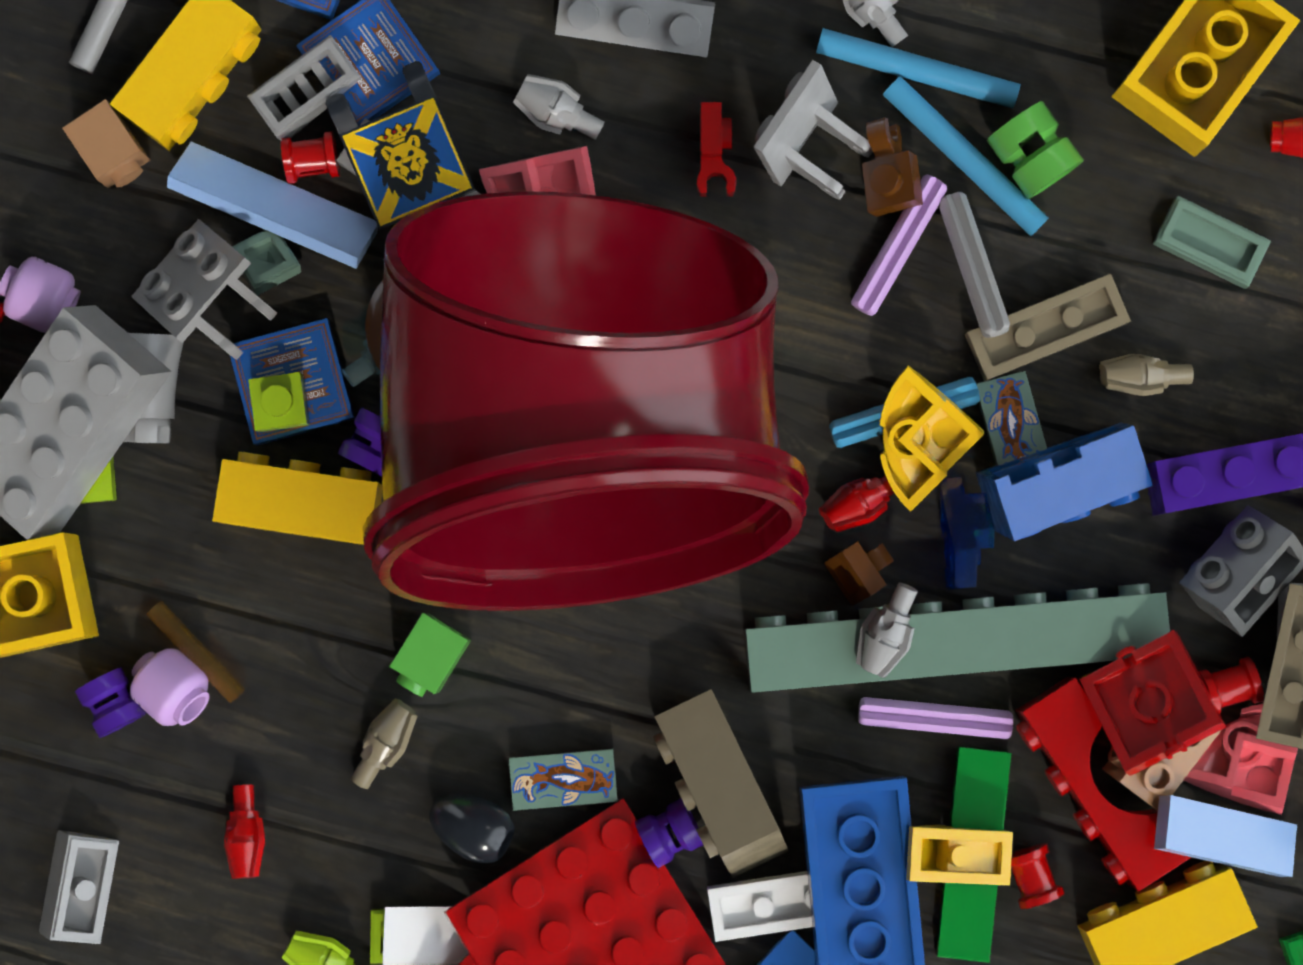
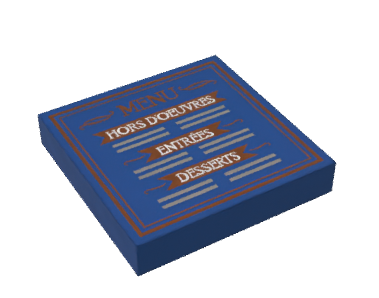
M361 0L296 45L303 55L329 35L334 38L362 77L361 80L343 94L350 104L358 126L361 125L365 118L369 121L375 120L412 94L402 72L405 65L415 61L421 62L429 82L440 75L439 69L390 0ZM328 56L320 61V64L333 82L342 76Z
M328 318L234 343L244 352L238 360L234 359L231 355L230 358L253 445L266 444L355 419ZM301 372L304 378L310 425L265 432L255 431L248 379Z

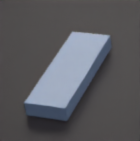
M1173 795L1159 796L1154 849L1278 877H1292L1297 825Z

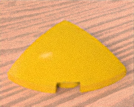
M909 365L892 385L885 400L879 424L883 427L884 451L880 453V458L886 478L894 493L911 512L947 476V471L984 435V430Z

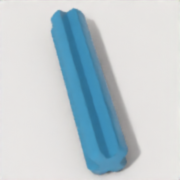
M972 377L936 387L960 409L976 405L980 401L979 390ZM884 404L833 420L829 424V429L836 447L842 448L882 435L883 427L879 424Z

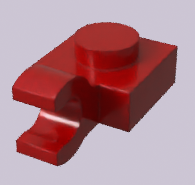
M701 102V170L697 178V191L700 197H706V183L714 176H719L725 180L727 197H733L736 189V176L733 170L722 161V149H732V118H722V102Z

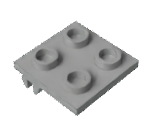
M814 60L811 61L804 73L799 72L792 78L785 92V101L775 116L770 115L763 121L756 134L754 149L772 181L782 187L792 170H794L830 196L840 200L846 192L842 189L843 185L799 154V151L816 126L838 138L864 157L869 158L873 150L866 138L832 114L838 101L822 65Z
M199 219L189 230L179 236L174 248L155 269L151 270L143 278L140 287L131 296L180 342L183 343L197 327L236 360L244 352L200 316L228 284L270 321L277 314L274 309L238 280L251 262Z

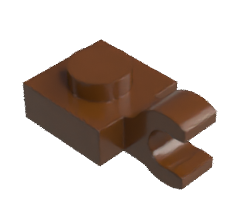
M886 117L867 122V137L875 155V160L862 163L868 213L878 217L923 205L917 155L909 150L902 152V136L899 125L889 126L888 118Z

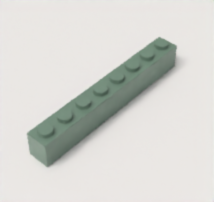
M1150 583L1118 586L1119 596L1105 598L1098 597V588L1067 590V601L1047 603L1046 592L1014 595V606L995 607L994 597L962 600L963 610L946 612L942 611V601L912 604L909 624L915 629L911 647L908 653L885 678L872 674L856 664L860 629L873 608L858 609L859 619L838 621V611L806 613L807 624L786 625V615L754 618L755 628L744 629L749 691L753 693L1117 660L1116 654L1120 650L1129 646H1135L1138 649L1170 632L1166 592L1150 593ZM1132 653L1125 655L1123 658L1130 657Z

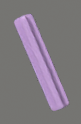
M927 174L922 177L920 183L923 205L903 210L852 298L851 304L862 313L870 316L876 314L942 197L945 195L947 186L936 177Z
M870 697L861 698L858 707V721L865 726L1002 739L1010 738L1013 730V714L1007 710Z

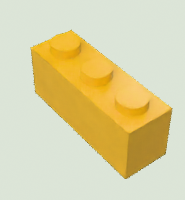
M189 0L114 97L110 105L121 116L170 151L176 142L182 144L191 136L198 123L195 117L207 101L214 103L223 94L229 83V78L226 76L238 61L241 63L247 61L255 52L260 42L258 34L262 29L253 16L231 0Z
M238 452L237 461L222 459L213 522L364 545V523L372 511L381 504L383 485L371 481L372 472L341 467L340 477L320 474L321 464L291 459L288 469L268 466L269 456L247 452Z
M1204 861L1184 870L1185 879L1167 887L1164 881H1159L1148 885L1141 891H1136L1137 900L1118 907L1116 902H1111L1087 913L1089 920L1077 926L1094 965H1173L1258 928L1232 868L1220 863L1214 866L1213 862Z

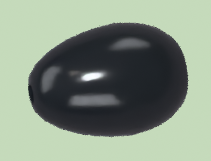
M460 793L443 795L435 800L429 812L430 824L441 841L461 857L477 863H492L500 860L507 851L515 832V826L510 815L502 807L491 800L475 795Z

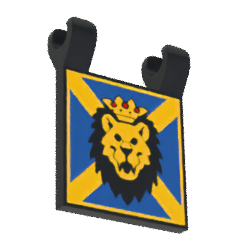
M419 61L403 67L402 72L415 103L358 126L350 104L343 94H336L326 100L327 109L380 231L394 226L401 219L419 209L446 200L460 198L476 191L423 65Z

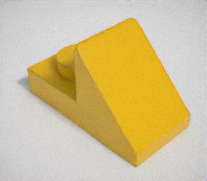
M945 825L909 826L906 880L1010 885L1013 832L1006 830L954 828Z

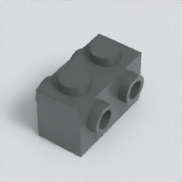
M1247 505L1234 520L1226 525L1221 536L1206 553L1191 565L1188 573L1179 583L1200 609L1243 637L1303 569V546L1293 532Z

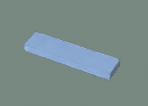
M190 142L168 175L167 188L355 269L358 267L378 231L376 221L288 184L194 142Z

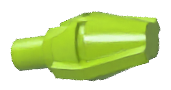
M297 930L291 937L282 955V959L289 965H356L354 964V959L349 957L351 950L337 940Z

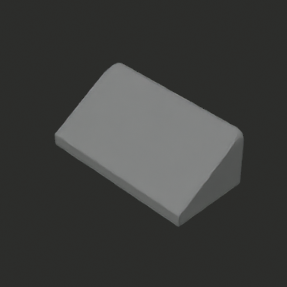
M59 830L57 832L39 927L41 935L55 941L101 943L119 840Z

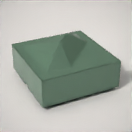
M263 230L232 246L251 262L242 274L257 296L301 273V266L284 238L267 230Z

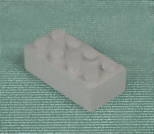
M96 305L63 307L0 401V516L27 540L61 532L172 372Z

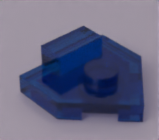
M961 477L944 478L943 482H941L940 526L941 536L944 538L947 566L945 569L946 587L949 589L976 587L977 565L981 564V549L994 548L995 527L987 494H965Z

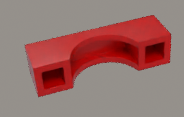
M1064 678L1015 710L1022 720L1021 723L1015 726L1018 733L1032 752L1040 748L1051 765L1044 770L1046 776L1061 797L1069 793L1079 808V811L1073 814L1075 821L1090 841L1096 837L1099 839L1108 853L1107 856L1102 858V862L1119 886L1126 882L1128 886L1141 891L1191 858L1154 849L1158 814L1156 809L1122 810L1108 802L1099 792L1091 774L1090 753L1093 741L1102 724L1087 694L1076 678Z

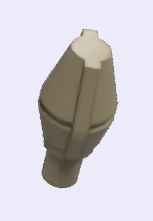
M1128 354L1101 361L1099 365L1101 384L1106 389L1132 395L1148 396L1163 393L1164 389L1168 388L1169 385H1190L1194 379V370L1191 364H1168L1166 360H1160L1157 357L1143 354Z
M395 698L372 721L363 740V750L360 754L362 760L351 776V780L361 788L368 789L380 769L385 770L386 767H392L407 748L418 716L415 714L414 709L401 700Z

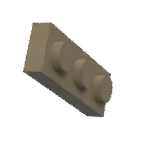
M1108 274L1008 315L1010 321L1009 331L1000 336L985 338L981 333L980 327L968 331L965 337L983 380L986 382L1128 324L1131 320L1111 274Z
M1290 583L1256 739L1303 749V586Z

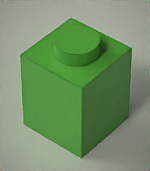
M422 613L390 665L392 669L400 673L396 682L420 697H423L426 690L433 694L439 693L471 642V639L429 613Z

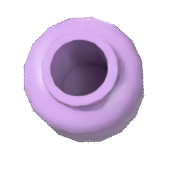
M37 257L27 258L21 263L19 268L9 265L0 281V295L5 297L3 305L5 315L42 333L48 331L63 307H76L81 291L74 288L75 279L70 272Z
M164 649L156 654L154 652L146 653L136 662L132 669V676L134 678L130 686V697L162 726L186 725L200 715L209 701V694L207 693L208 677L177 649Z

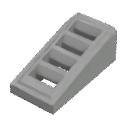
M329 35L247 95V97L275 136L281 140L282 138H291L327 109L326 100L336 94H344L362 77L334 38ZM326 56L329 57L342 75L334 82L320 64V61ZM311 69L325 87L318 94L304 76ZM295 83L298 84L308 98V101L302 106L289 90ZM280 96L292 111L287 117L282 115L274 103Z

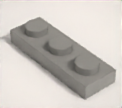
M559 0L555 35L707 57L715 2L702 0Z

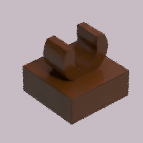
M857 541L824 562V565L851 606L887 585L878 571L894 560L883 543L865 553Z

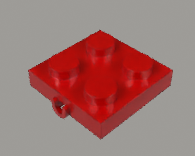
M1175 630L1138 649L1135 646H1129L1120 650L1116 654L1117 660L1079 679L1125 773L1129 776L1165 758L1172 759L1173 754L1179 751L1186 752L1188 750L1187 747L1226 728L1189 653ZM1132 653L1130 657L1123 658L1125 655Z

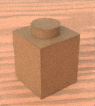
M106 99L62 128L94 177L107 188L114 184L116 187L129 184L143 172L141 166L150 161V158L121 115Z

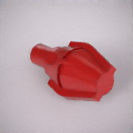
M886 475L880 479L877 477L871 479L860 478L841 486L819 508V513L828 527L832 530L834 529L837 533L877 519L888 509L887 503L890 501V496L895 493Z
M254 785L233 786V812H229V820L226 822L223 845L232 879L259 877L266 842L262 818H259V811H254Z

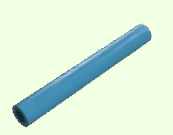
M825 28L822 29L816 50L818 54L895 76H901L902 78L1011 109L1015 106L1021 85Z
M901 76L883 93V96L1026 233L1032 236L1049 219Z

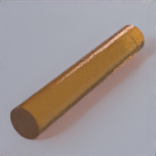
M163 601L156 604L147 613V616L169 640L206 674L208 681L230 704L245 691V688Z

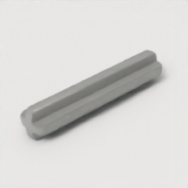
M963 192L942 197L939 209L981 333L985 338L1000 336L1009 331L1010 321L967 196Z

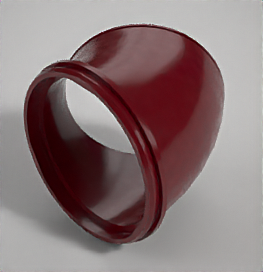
M531 191L466 196L429 205L407 215L396 223L388 233L385 242L380 347V433L383 503L372 511L363 526L364 550L372 560V569L382 585L390 592L405 599L446 608L487 611L566 608L632 599L687 587L747 567L787 545L802 527L807 509L805 501L809 493V483L804 465L796 457L780 449L774 386V329L779 285L777 273L770 261L758 249L742 238L698 218L649 204L587 194Z

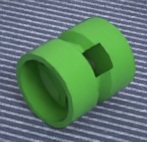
M1043 101L1032 105L1018 114L987 139V142L1003 164L1012 163L1015 169L1012 178L1027 199L1038 195L1084 161L1068 137H1058L1056 135L1059 124ZM1038 136L1044 146L1026 157L1021 147Z

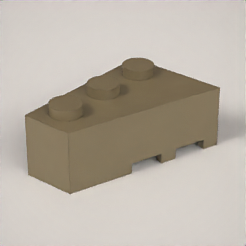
M712 689L654 716L662 732L654 735L653 739L665 764L676 761L683 778L674 783L686 809L690 811L697 807L704 820L705 825L696 830L709 857L712 858L720 854L729 873L734 878L788 852L789 850Z

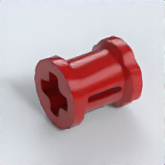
M333 131L324 132L323 138L296 142H293L290 137L281 139L282 162L288 184L297 183L299 177L329 173L332 178L340 177V165L336 161L339 153Z
M1250 657L1240 659L1237 666L1210 673L1207 669L1198 671L1219 713H1221L1222 708L1243 701L1251 700L1253 704L1264 700L1262 682L1257 668Z
M1046 843L1028 846L1012 852L1011 870L1021 897L1017 900L1020 909L1040 906L1052 902L1065 894L1063 887L1056 885L1045 856L1049 852Z

